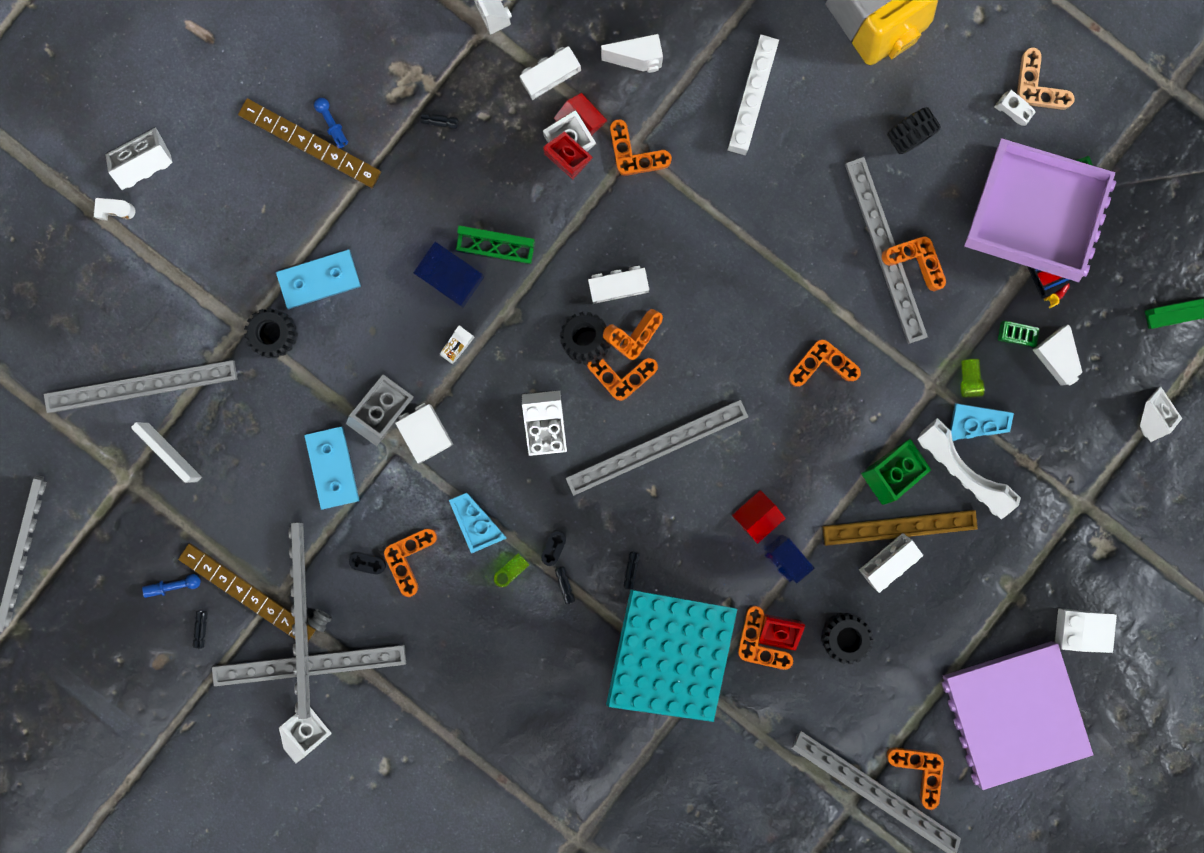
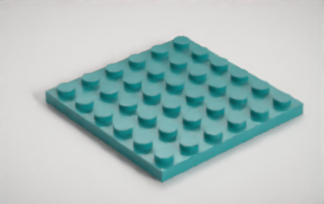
M630 589L606 706L714 722L737 608Z

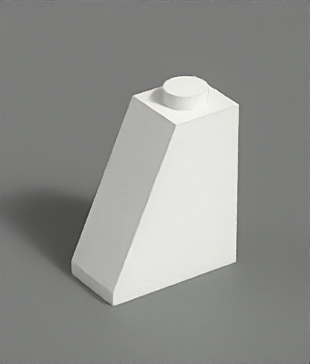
M1065 325L1035 347L1033 351L1060 385L1070 386L1079 380L1078 376L1082 373L1071 327Z

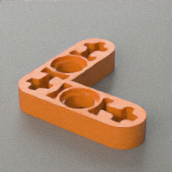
M623 120L612 122L610 133L617 170L621 175L628 176L656 171L670 166L672 157L666 150L632 155L627 124ZM616 125H620L621 128L624 127L621 131L622 138L615 141V138H618V132L613 129H616ZM625 143L628 149L626 152L621 153L617 150V145ZM661 155H664L665 158H668L665 164H662L661 161L655 162L656 166H653L652 156H655L654 160L660 159ZM647 158L650 165L647 168H642L639 165L640 159ZM636 159L637 170H634V166L628 167V171L620 168V166H623V162H627V165H630Z
M920 237L883 251L882 261L888 266L917 258L925 283L931 291L940 290L946 285V279L936 251L928 237ZM905 246L910 249V256L904 253ZM898 253V256L895 258L889 257V255ZM927 259L932 261V269L927 267Z
M650 309L631 336H628L623 330L611 324L605 328L603 338L622 355L630 360H634L640 355L660 326L663 315L654 309Z
M819 340L791 371L788 379L791 385L796 387L802 386L822 362L849 382L857 380L861 375V371L855 363L828 341ZM818 344H825L826 353L821 352L818 355V357H820L821 359L818 360V358L812 355L811 352L813 351V353L816 354L819 350ZM835 355L840 356L842 359V363L839 366L832 364L831 360ZM807 358H812L815 361V366L812 369H808L804 364ZM846 362L848 363V365L845 367H847L849 370L853 368L855 369V377H848L847 375L849 374V372L845 369H843L842 372L840 371V369L845 365ZM801 366V368L804 371L809 372V374L806 375V373H803L800 377L802 379V382L797 381L795 383L793 381L795 379L793 375H798L802 371L801 369H799V367Z
M647 358L621 380L604 359L599 362V366L603 368L605 365L607 369L603 370L599 376L596 374V372H599L597 367L592 368L590 366L591 362H588L587 365L593 375L618 401L628 398L652 377L658 369L657 362L654 359ZM646 362L648 364L653 363L654 366L652 368L654 371L648 370L645 373L647 377L644 379L637 369L640 368L643 371L646 367ZM609 372L613 375L614 379L611 383L603 381L602 376L604 373ZM633 374H637L640 377V383L637 385H632L629 381L630 376ZM626 380L628 386L633 388V390L629 391L627 388L624 391V397L621 395L617 397L616 388L622 389L625 386L622 382Z
M427 528L389 545L384 551L385 559L400 592L406 597H411L418 591V583L406 557L436 542L437 533L433 529ZM425 532L428 534L432 533L431 542L425 540L421 542L423 546L420 547V542L416 536L419 535L420 539L426 536ZM408 540H413L416 543V548L412 551L406 548ZM390 548L398 550L396 557L398 560L402 558V562H398L393 566L392 562L396 560L393 556H389ZM403 565L406 567L407 571L404 576L396 573L397 566ZM407 576H410L411 579H408L407 581L409 585L413 584V593H410V591H405L404 588L407 587L405 581L401 583V579H405Z
M757 605L750 606L746 611L738 646L739 657L747 662L783 670L789 669L793 665V658L788 652L758 645L764 612ZM755 609L760 614V617L755 618V623H759L758 627L753 624H747L748 621L752 622L753 617L750 613L754 612ZM748 628L756 630L754 638L746 637V630ZM744 640L754 642V645H749V650L752 653L748 654L747 657H744L742 652L747 647V643H743ZM763 651L770 652L771 657L768 661L760 659V654ZM774 653H777L776 657L783 658L786 655L789 662L782 665L781 661L775 660V664H773Z
M897 747L889 749L886 758L892 766L923 770L920 802L926 809H935L939 805L944 765L942 757L938 753ZM897 752L899 756L905 757V761L903 759L898 758L896 759V762H894L891 756H894ZM914 754L920 757V761L917 764L910 763V757ZM924 755H926L925 758L927 760H933L935 757L938 763H935L933 766L930 762H925ZM930 776L937 778V782L933 786L927 784V778ZM926 789L932 790L931 797L934 799V801H930V804H928L925 801V799L929 798L930 792Z

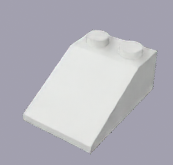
M474 0L490 35L511 25L509 18L512 15L508 7L503 6L501 2L503 0Z
M659 35L601 45L602 61L639 71L656 72L662 67L663 60Z
M1058 608L1055 643L1063 650L1113 653L1117 615Z

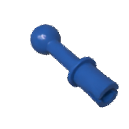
M325 98L316 99L314 108L317 112L322 113L329 126L328 134L333 137L337 148L344 147L343 142L347 145L348 140L341 130L342 126L336 124L328 110L329 102Z
M190 574L185 580L166 584L160 581L157 584L143 586V595L145 598L161 594L165 596V591L184 587L196 589L199 587L201 580L198 575Z

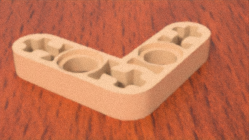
M1029 48L1021 58L1017 95L1031 106L1061 110L1069 108L1075 100L1072 92L1038 87L1041 52L1036 48ZM1030 54H1032V56H1033L1034 58H1036V59H1034V60L1032 61L1031 67H1026V66H1028V65L1030 64V60H1031V59H1030L1029 57H1027V56H1029ZM1025 72L1033 73L1034 79L1027 81L1024 77ZM1026 91H1028V95H1035L1038 92L1036 97L1030 96L1028 99L1023 95ZM1042 93H1048V94H1049V96H1050V101H1049V102H1043V101H1042V99H1041V94H1042ZM1063 96H1065V99L1068 100L1067 103L1063 104V100L1055 101V98L1061 99Z

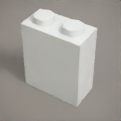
M425 403L416 407V412L410 415L405 413L398 417L399 421L395 423L417 463H422L453 445L432 405H426Z

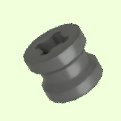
M315 609L314 616L309 619L308 624L316 630L324 632L326 624L332 620V617L320 609Z

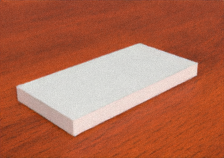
M136 422L132 426V430L185 483L198 482L202 478L149 423Z

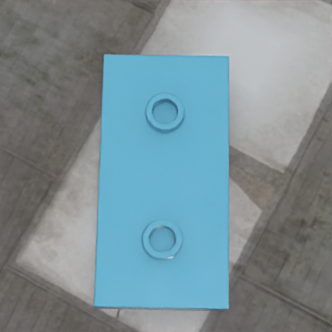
M350 250L276 272L287 309L361 287Z
M343 427L305 435L321 510L360 501Z

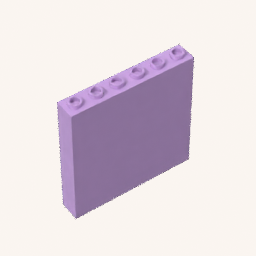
M1001 138L964 246L1079 282L1083 276H1087L1090 265H1087L1088 260L1092 259L1095 253L1093 244L1099 239L1101 231H1098L1099 225L1102 226L1106 214H1103L1104 208L1107 209L1111 201V197H1108L1109 192L1113 191L1116 181L1113 180L1115 172Z
M1051 641L943 675L944 681L942 686L945 693L949 694L950 700H948V705L956 716L954 724L962 735L959 739L962 747L966 748L968 754L965 758L968 766L972 767L973 774H971L972 780L982 790L1093 756L1057 643Z

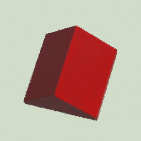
M582 93L567 100L554 117V120L557 122L576 110L591 136L607 122L604 116Z
M565 131L543 147L544 154L572 180L593 158Z
M761 490L732 514L734 519L757 544L786 519L777 506Z
M764 614L758 643L796 651L805 624L797 620Z

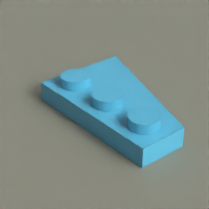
M955 403L950 426L952 440L956 441L957 439L1010 432L1014 413Z
M468 493L449 500L471 553L507 539Z

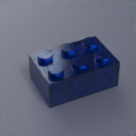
M434 242L413 272L418 278L462 308H464L484 279L482 273L437 242Z
M782 534L764 549L767 552L766 558L774 566H779L777 571L789 582L793 581L797 584L815 569L791 539Z

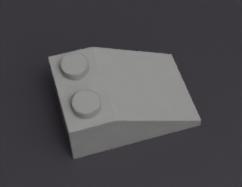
M382 375L349 415L346 424L378 446L414 396L385 375Z

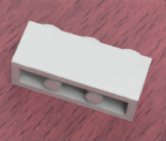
M569 46L565 49L564 47L559 48L554 52L555 55L550 58L545 57L535 67H528L521 72L520 80L532 100L581 71V65Z
M640 266L630 267L629 271L626 272L621 270L611 271L610 275L603 276L602 273L591 276L592 279H588L593 304L649 293L645 268H640Z
M902 533L860 568L859 571L869 584L880 593L909 567L915 564L923 554L915 543Z

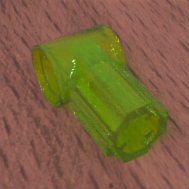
M979 359L962 360V397L983 396L984 382L980 376Z
M518 553L494 575L495 584L498 587L508 586L529 566L528 562ZM500 573H505L508 576L507 583L501 584L498 582L497 577Z

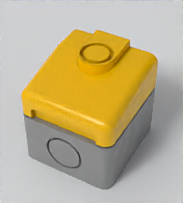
M827 0L825 5L849 40H853L852 44L864 62L868 65H874L888 55L892 60L918 41L921 33L929 27L934 19L938 0Z

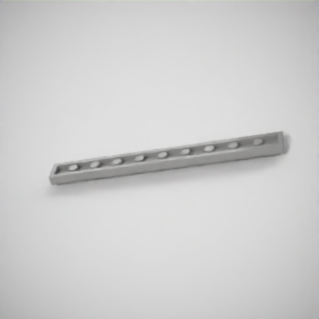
M862 157L845 164L907 342L910 344L927 338L928 336L902 263L888 266L882 261L883 251L896 245L865 158ZM898 253L889 255V257L895 258L898 256Z
M232 360L44 394L47 413H54L238 380L235 361Z
M741 400L569 476L566 478L567 483L574 496L746 419L748 415Z
M291 523L289 538L292 539V547L289 549V555L293 560V566L290 567V576L293 578L291 596L294 597V605H292L291 612L292 616H295L292 634L295 636L296 644H293L294 656L296 655L294 675H297L294 691L295 695H298L295 713L298 715V719H307L311 717L304 529L303 523Z
M395 645L308 655L309 676L406 665L405 646ZM296 657L213 666L214 686L297 677V675H294Z
M802 731L797 734L791 749L946 853L958 852L960 837Z

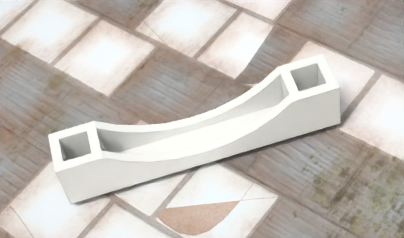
M760 35L728 151L746 155L778 46V39Z
M938 418L920 433L918 437L920 445L928 449L938 462H942L950 474L961 480L962 485L970 489L980 502H984L993 515L1003 519L1019 506L1021 497L1007 484L996 483L981 477L961 460L955 449L951 431Z

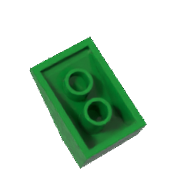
M908 439L874 462L861 475L880 503L885 505L899 499L929 473L931 469L912 440Z

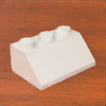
M156 127L105 154L108 173L121 190L134 186L136 182L143 178H149L154 172L166 169L172 163L171 154Z

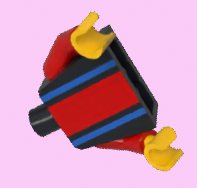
M1028 267L1041 299L1044 298V301H1050L1051 305L1049 308L1058 305L1070 288L1069 283L1073 280Z

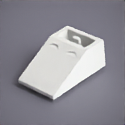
M560 391L523 394L522 408L529 456L567 452Z

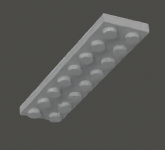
M36 475L31 485L0 606V632H3L5 627H9L12 620L13 612H10V608H14L18 593L14 592L15 589H19L23 577L19 573L20 570L23 571L28 557L24 556V553L30 549L32 538L29 537V534L33 533L37 523V519H34V514H38L42 501L38 500L39 495H43L47 482L43 481V476Z

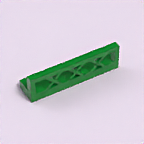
M458 226L457 233L459 236L456 251L527 264L532 263L535 239ZM463 237L471 238L475 243L470 248L461 247ZM484 241H490L493 248L487 252L482 251L479 244ZM507 244L512 251L507 255H502L497 248ZM522 247L529 248L528 259L520 258L516 251Z
M1204 299L1146 310L1145 315L1148 329L1204 319Z

